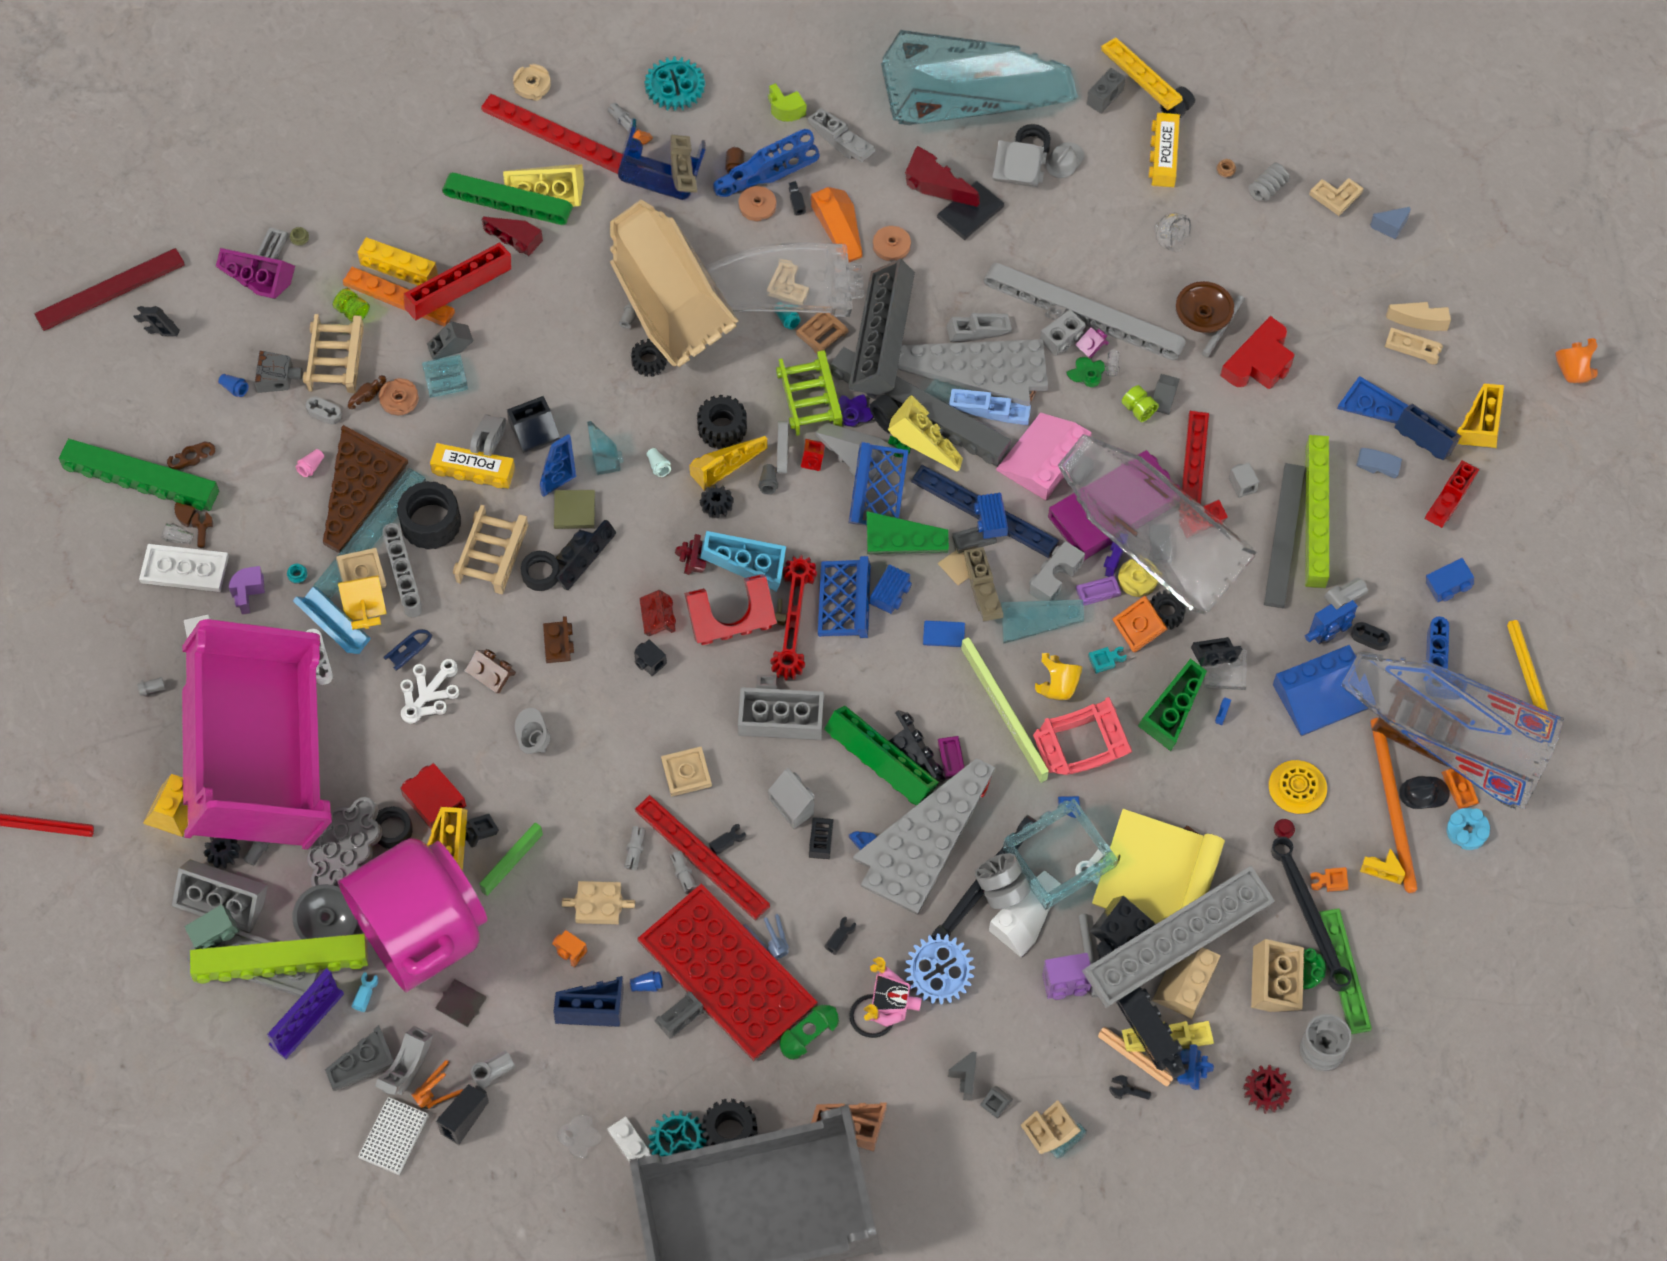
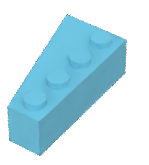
M706 531L700 558L744 578L764 574L767 578L769 589L777 592L781 582L786 546Z

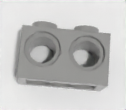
M1068 310L1041 331L1040 339H1043V345L1057 356L1061 352H1066L1071 344L1075 341L1078 342L1085 334L1086 324L1071 310Z

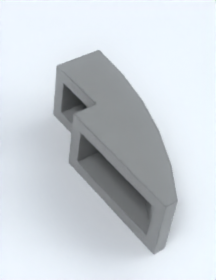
M972 313L970 317H951L946 325L950 342L987 339L1012 331L1008 314Z

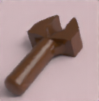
M199 512L192 517V527L198 529V548L205 547L206 529L213 527V519L207 512H205L206 519L202 524Z

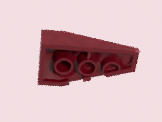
M920 146L915 148L905 172L906 183L910 189L922 194L976 207L980 205L979 192L962 178L957 179L950 172L951 169L947 165L942 167L936 162L937 157Z

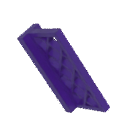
M326 968L267 1034L270 1040L269 1047L285 1060L344 995V992L337 987L331 971Z

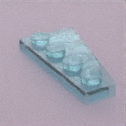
M1083 600L1001 603L1003 611V644L1084 622Z

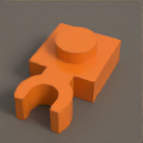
M1346 867L1325 869V875H1321L1318 872L1310 874L1311 880H1319L1318 883L1311 884L1312 890H1320L1323 886H1327V892L1349 890Z

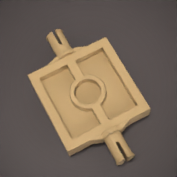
M578 881V892L575 898H562V907H575L576 923L619 924V915L622 908L635 909V900H622L621 882Z

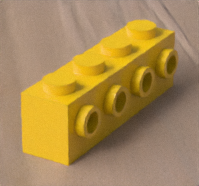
M367 237L357 252L360 265L417 286L438 275L436 262Z

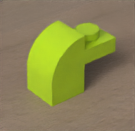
M776 83L769 86L768 100L771 104V114L776 119L791 122L806 116V103L798 91L784 97Z

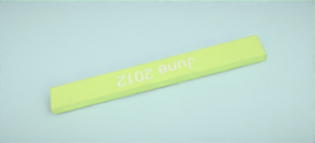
M968 637L962 640L961 650L1040 783L1046 781L1049 770L971 639Z

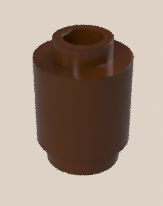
M732 147L726 151L725 170L727 174L734 167L744 163L745 152L738 147Z

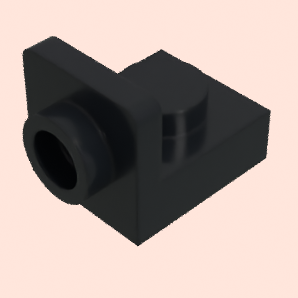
M490 814L467 821L465 840L468 841L471 848L476 847L479 840L497 835L499 829Z

